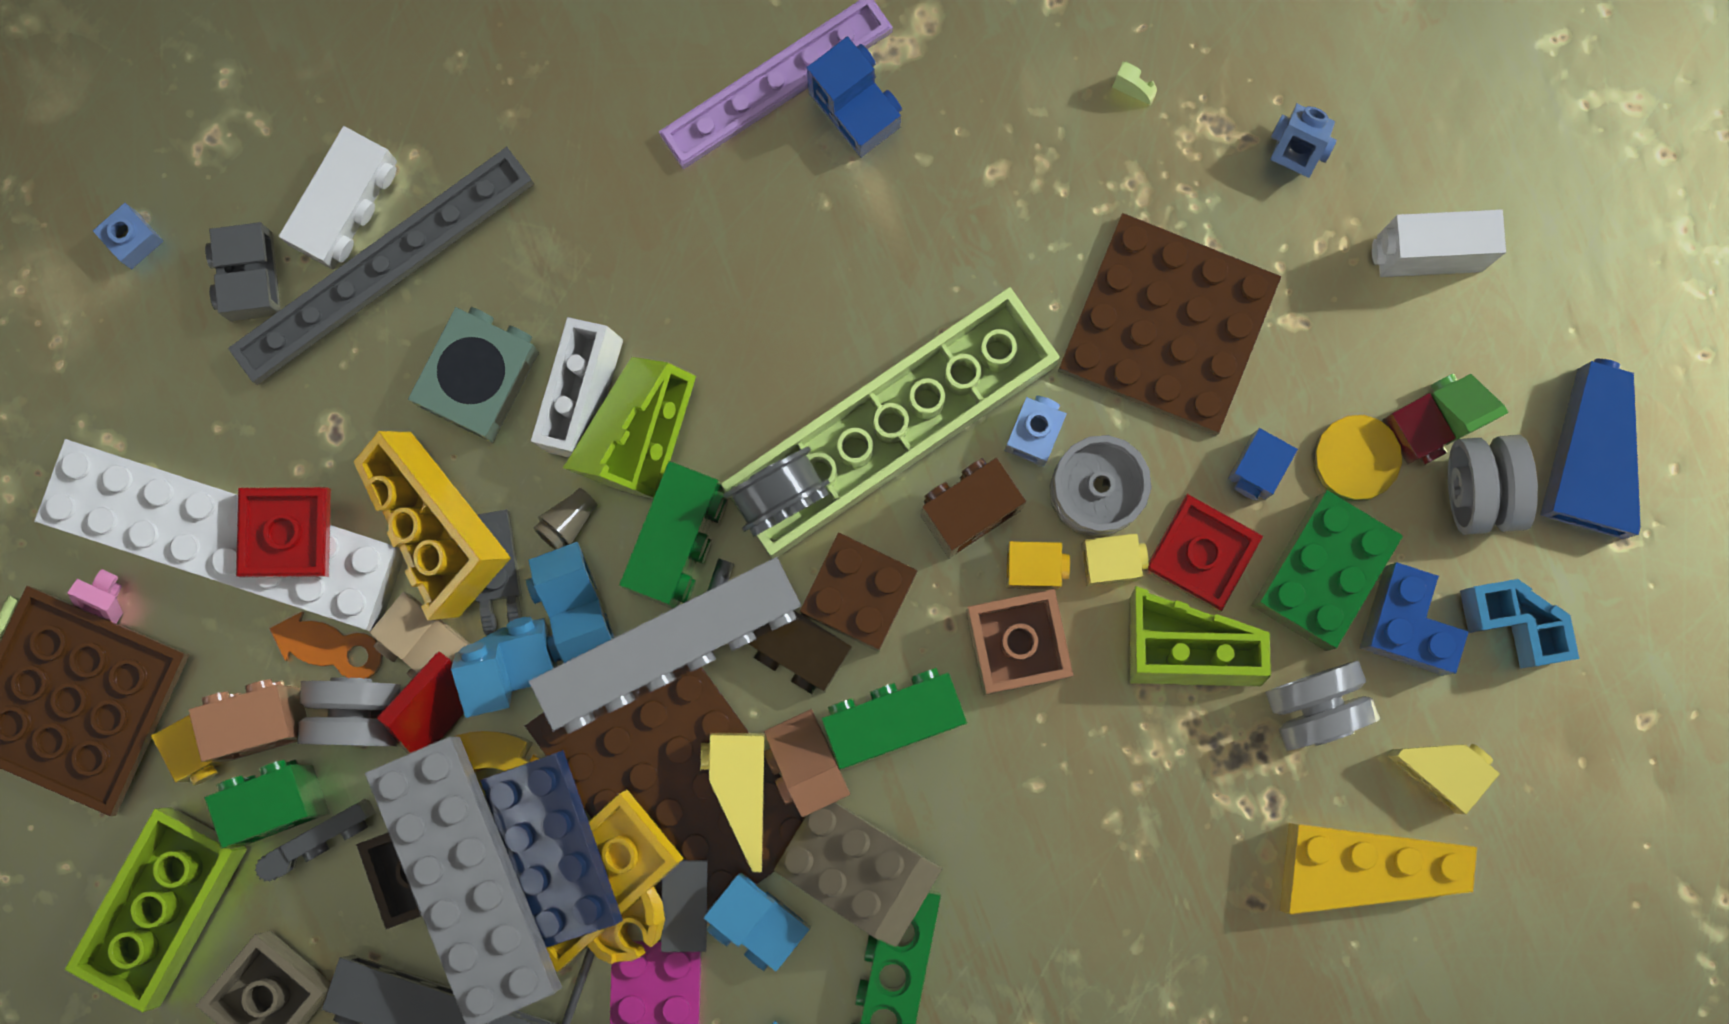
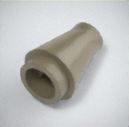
M578 488L572 495L538 517L540 522L534 527V530L554 550L572 544L587 518L598 505L586 491Z

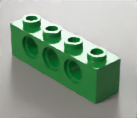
M929 891L911 922L914 927V935L907 943L898 944L895 947L869 934L864 961L872 962L869 980L860 979L855 1002L856 1006L863 1007L860 1024H871L872 1015L879 1009L892 1011L897 1018L896 1024H916L941 894L939 892ZM889 964L899 965L906 974L903 983L895 988L885 986L879 977L881 970Z

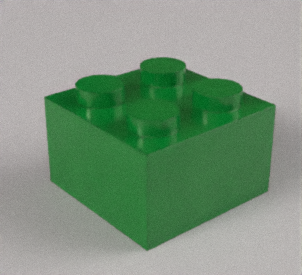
M280 760L259 768L261 775L259 777L252 775L243 778V775L216 784L218 792L204 798L221 848L249 845L329 815L330 812L314 766L298 765L297 760L288 762Z

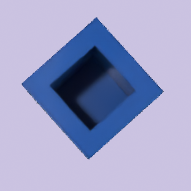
M1259 428L1251 435L1228 479L1236 483L1235 490L1252 500H1258L1259 497L1266 500L1274 494L1298 449Z

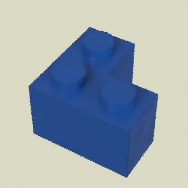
M847 36L806 67L810 96L860 158H862L901 128V114L899 112L902 111V107L889 90L882 92L875 84L876 76L873 67L876 65V62L868 49L861 43L856 46Z
M1395 562L1385 566L1359 649L1441 676L1457 673L1468 631L1426 618L1439 577L1438 575Z

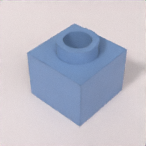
M127 203L122 204L93 230L115 257L130 269H133L164 242L142 216ZM126 230H128V233H127V235H126L125 237H123V238H118V237H120Z

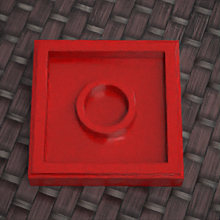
M328 487L238 488L236 576L240 578L329 577L331 489Z
M1186 494L1152 554L1148 569L1144 570L1216 611L1222 612L1261 542L1263 535L1193 496Z
M440 651L428 661L377 718L407 754L438 742L464 714L451 671L452 661Z

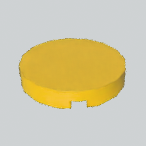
M1350 415L1333 422L1318 437L1315 446L1314 469L1322 485L1336 496L1352 501L1369 500L1386 492L1398 478L1402 465L1401 446L1394 432L1381 420L1367 415Z

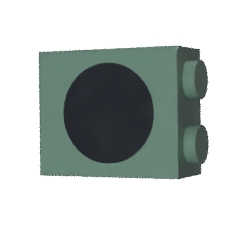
M455 307L408 400L417 407L493 443L539 351L530 343L532 336L511 325H509L507 331H504L492 325L494 318L479 309L471 307L467 313Z

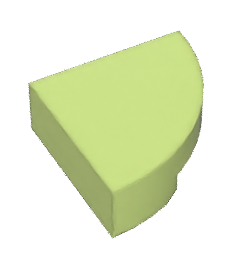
M1123 62L1112 88L1151 105L1157 92L1155 83L1153 81L1148 83L1139 78L1141 74L1139 68L1128 62Z

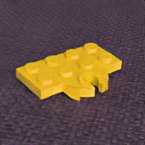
M628 790L617 795L589 822L623 921L614 926L546 947L557 972L565 968L587 947L597 958L611 965L615 962L632 961L644 955L645 950L643 946L633 942L628 935L627 927L629 922L640 927L643 933V942L649 947L655 945L662 935L665 922L663 902L654 886L683 861L684 858Z

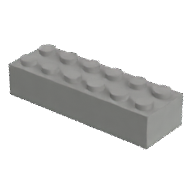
M775 557L530 680L529 683L553 731L564 726L567 734L596 720L592 711L605 705L610 713L634 701L636 698L632 691L646 684L649 691L652 692L676 679L672 672L673 670L687 664L692 672L716 659L713 650L728 643L733 651L756 639L753 630L769 623L772 630H775L797 619L793 610L800 607L801 604L778 558Z
M445 738L366 772V778L465 1023L486 1024L553 995L562 988L461 738Z

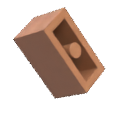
M812 709L764 731L770 748L764 751L765 758L774 775L781 773L782 777L775 780L785 804L794 801L801 817L851 795Z

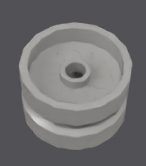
M1109 435L1087 437L1072 445L1056 465L1050 482L1051 504L1059 519L1074 532L1090 537L1111 536L1129 526L1146 507L1151 491L1150 470L1141 453L1126 440ZM1096 478L1103 480L1102 486H1108L1109 490L1100 493L1095 490L1093 482Z
M1498 436L1492 440L1490 446L1481 437L1464 438L1454 441L1448 462V490L1453 519L1458 530L1463 535L1488 533L1491 531L1494 523L1502 532L1525 531L1531 528L1537 509L1538 485L1532 450L1523 436Z
M1359 660L1306 676L1265 692L1272 712L1275 714L1284 715L1302 710V716L1285 722L1279 729L1286 751L1313 744L1315 746L1326 744L1354 734L1355 730L1380 720L1373 698L1361 696L1344 701L1342 698L1343 695L1362 688L1366 683Z
M332 677L330 681H301L300 704L305 708L328 709V717H305L298 723L297 744L397 747L398 742L378 719H371V711H383L400 693L401 685L374 683L372 679Z

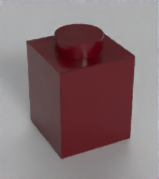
M1430 393L1393 412L1382 420L1394 432L1401 446V454L1407 465L1419 458L1424 465L1448 453L1443 445L1456 438Z

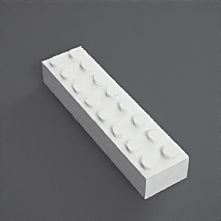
M67 439L64 440L34 521L371 631L385 614L404 560L398 547H393L390 544L330 525L329 577H237L238 495Z

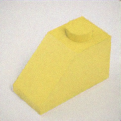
M1463 744L1392 749L1387 755L1451 811L1457 814H1467L1500 775L1490 765L1493 762L1491 756L1475 744H1471L1470 747Z

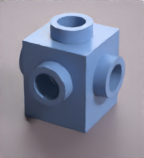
M1297 103L1290 117L1281 115L1271 135L1272 139L1277 140V144L1270 160L1310 178L1318 161L1326 163L1336 144L1337 139L1330 137L1336 121L1330 119L1324 111L1316 107H1304Z

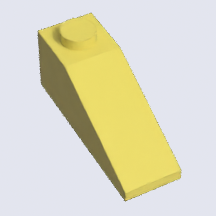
M710 733V743H701V770H709V781L752 872H762L764 733Z

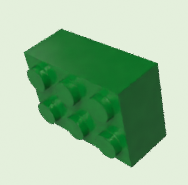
M671 461L668 462L619 586L630 593L671 609L678 607L680 602L685 603L689 601L696 580L692 579L691 576L696 562L704 563L712 543V539H709V535H707L712 521L720 523L728 503V499H725L723 496L724 489L719 480Z
M1326 490L1316 496L1251 606L1325 651L1337 649L1403 535Z
M933 668L912 676L911 681L913 685L897 691L895 683L870 691L871 701L855 706L854 700L851 698L829 706L830 715L822 718L839 769L967 724L949 672L939 675L937 668Z

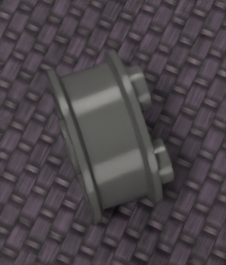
M810 446L767 466L750 476L748 480L723 494L725 499L733 498L746 521L742 528L744 532L750 530L753 537L829 495L825 486L830 484L829 480L821 481L807 457V454L811 451Z

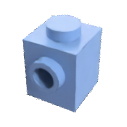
M1037 395L1035 400L1026 397L1004 451L1044 467L1067 413L1060 411V404L1049 398Z

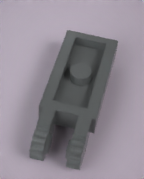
M507 509L477 514L511 557L476 598V602L480 603L481 623L485 636L495 632L497 627L492 601L507 599L508 623L522 617L519 600L522 592L510 513Z
M366 799L361 800L266 854V856H262L255 865L257 875L264 882L266 880L269 882L272 879L276 880L277 877L280 878L295 868L299 856L302 855L305 862H308L329 850L330 848L326 843L327 840L340 833L343 839L347 840L368 828L365 819L376 813L370 801Z

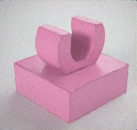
M103 569L96 575L92 585L76 579L68 591L69 598L74 606L101 616L108 621L117 623L123 614L117 600V596L122 588L120 584L116 583L118 576Z

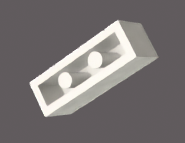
M343 126L279 237L290 247L334 270L338 262H344L350 255L354 245L352 238L359 226L366 225L371 219L375 210V203L373 202L380 190L386 189L393 181L396 174L395 165L397 160L388 149Z
M567 317L531 439L532 443L548 453L569 458L607 397L623 343V339L608 326Z

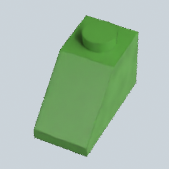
M1453 373L1430 385L1434 391L1431 396L1456 437L1454 440L1446 443V445L1509 413L1505 405L1472 374L1457 380Z

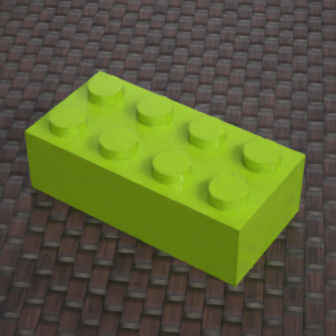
M172 807L154 808L65 970L142 1013L160 1007L248 848L244 846L221 848L217 833L213 829Z

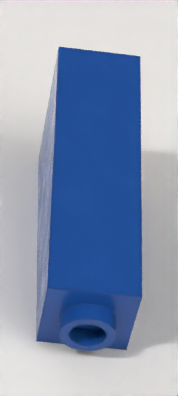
M1597 358L1594 359V362L1591 361L1577 369L1540 516L1626 539L1639 535L1641 527L1634 373L1620 369L1621 364L1618 362Z

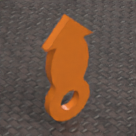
M303 611L269 628L285 661H288L290 653H292L298 659L308 664L323 667L334 665L341 675L347 678L366 679L377 673L382 665L383 655L374 648L377 642L375 638L365 633L343 635L337 628L326 623L302 621ZM357 646L364 647L368 653L367 662L360 667L353 666L349 661L350 651Z

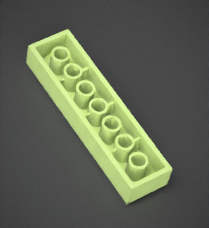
M1009 287L721 484L724 490L728 492L767 466L810 446L811 451L807 454V457L821 481L829 480L830 484L825 486L829 495L757 535V538L772 559L778 558L1054 369L1060 360V356L1014 291ZM730 498V499L732 500V502L735 504V506L737 507V505H736V503L734 502L733 498Z

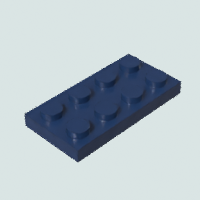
M563 750L480 780L495 824L546 947L614 926L623 921Z

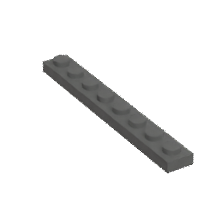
M505 147L228 348L250 380L256 385L260 384L533 186L534 182L508 147Z

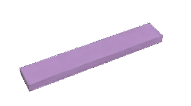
M859 0L660 130V137L684 170L808 88L806 67L848 36L856 46L861 43L868 49L893 33V27L874 0Z

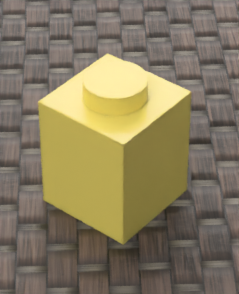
M1137 533L1086 539L1081 543L1086 587L1137 581L1143 577L1142 570L1149 567L1146 544H1139Z

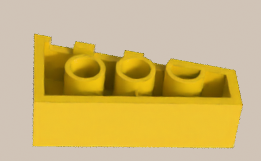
M378 431L353 461L376 511L383 512L389 525V531L386 532L393 547H399L408 566V569L404 572L411 587H418L425 602L421 608L427 621L460 617L511 557L412 432Z
M1289 823L1280 911L1287 914H1297L1473 892L1477 847Z

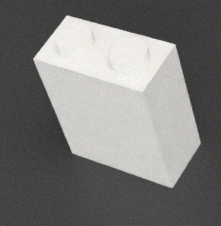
M1503 209L1396 215L1377 235V239L1373 240L1374 265H1379L1380 277L1483 272L1506 253Z

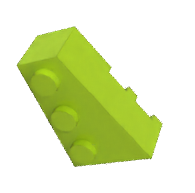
M631 357L563 468L621 492L654 499L667 464L671 460L696 376L668 362Z
M1135 587L1129 598L1130 683L1261 687L1271 676L1270 632L1218 614L1214 616L1188 607L1189 604L1178 600L1174 602L1148 593L1149 590Z

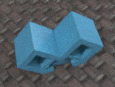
M578 541L528 560L532 577L526 579V585L534 604L542 602L549 616L553 635L547 637V643L555 662L563 660L566 663L615 638L609 618L604 613L596 589L598 588Z
M1519 579L1460 590L1468 632L1473 633L1511 626L1520 669L1580 659L1571 615L1557 605H1552L1531 591L1532 588Z
M521 617L507 623V627L500 628L477 642L464 646L455 653L451 671L465 718L510 708L513 691L531 687L530 680L558 667L548 647L547 637H549L545 618L533 620L531 617Z
M742 873L737 875L704 916V919L710 923L706 930L716 940L726 947L731 941L738 947L743 944L748 948L744 953L745 957L763 971L768 966L777 971L811 928V925L768 891L766 893L763 892L751 879Z

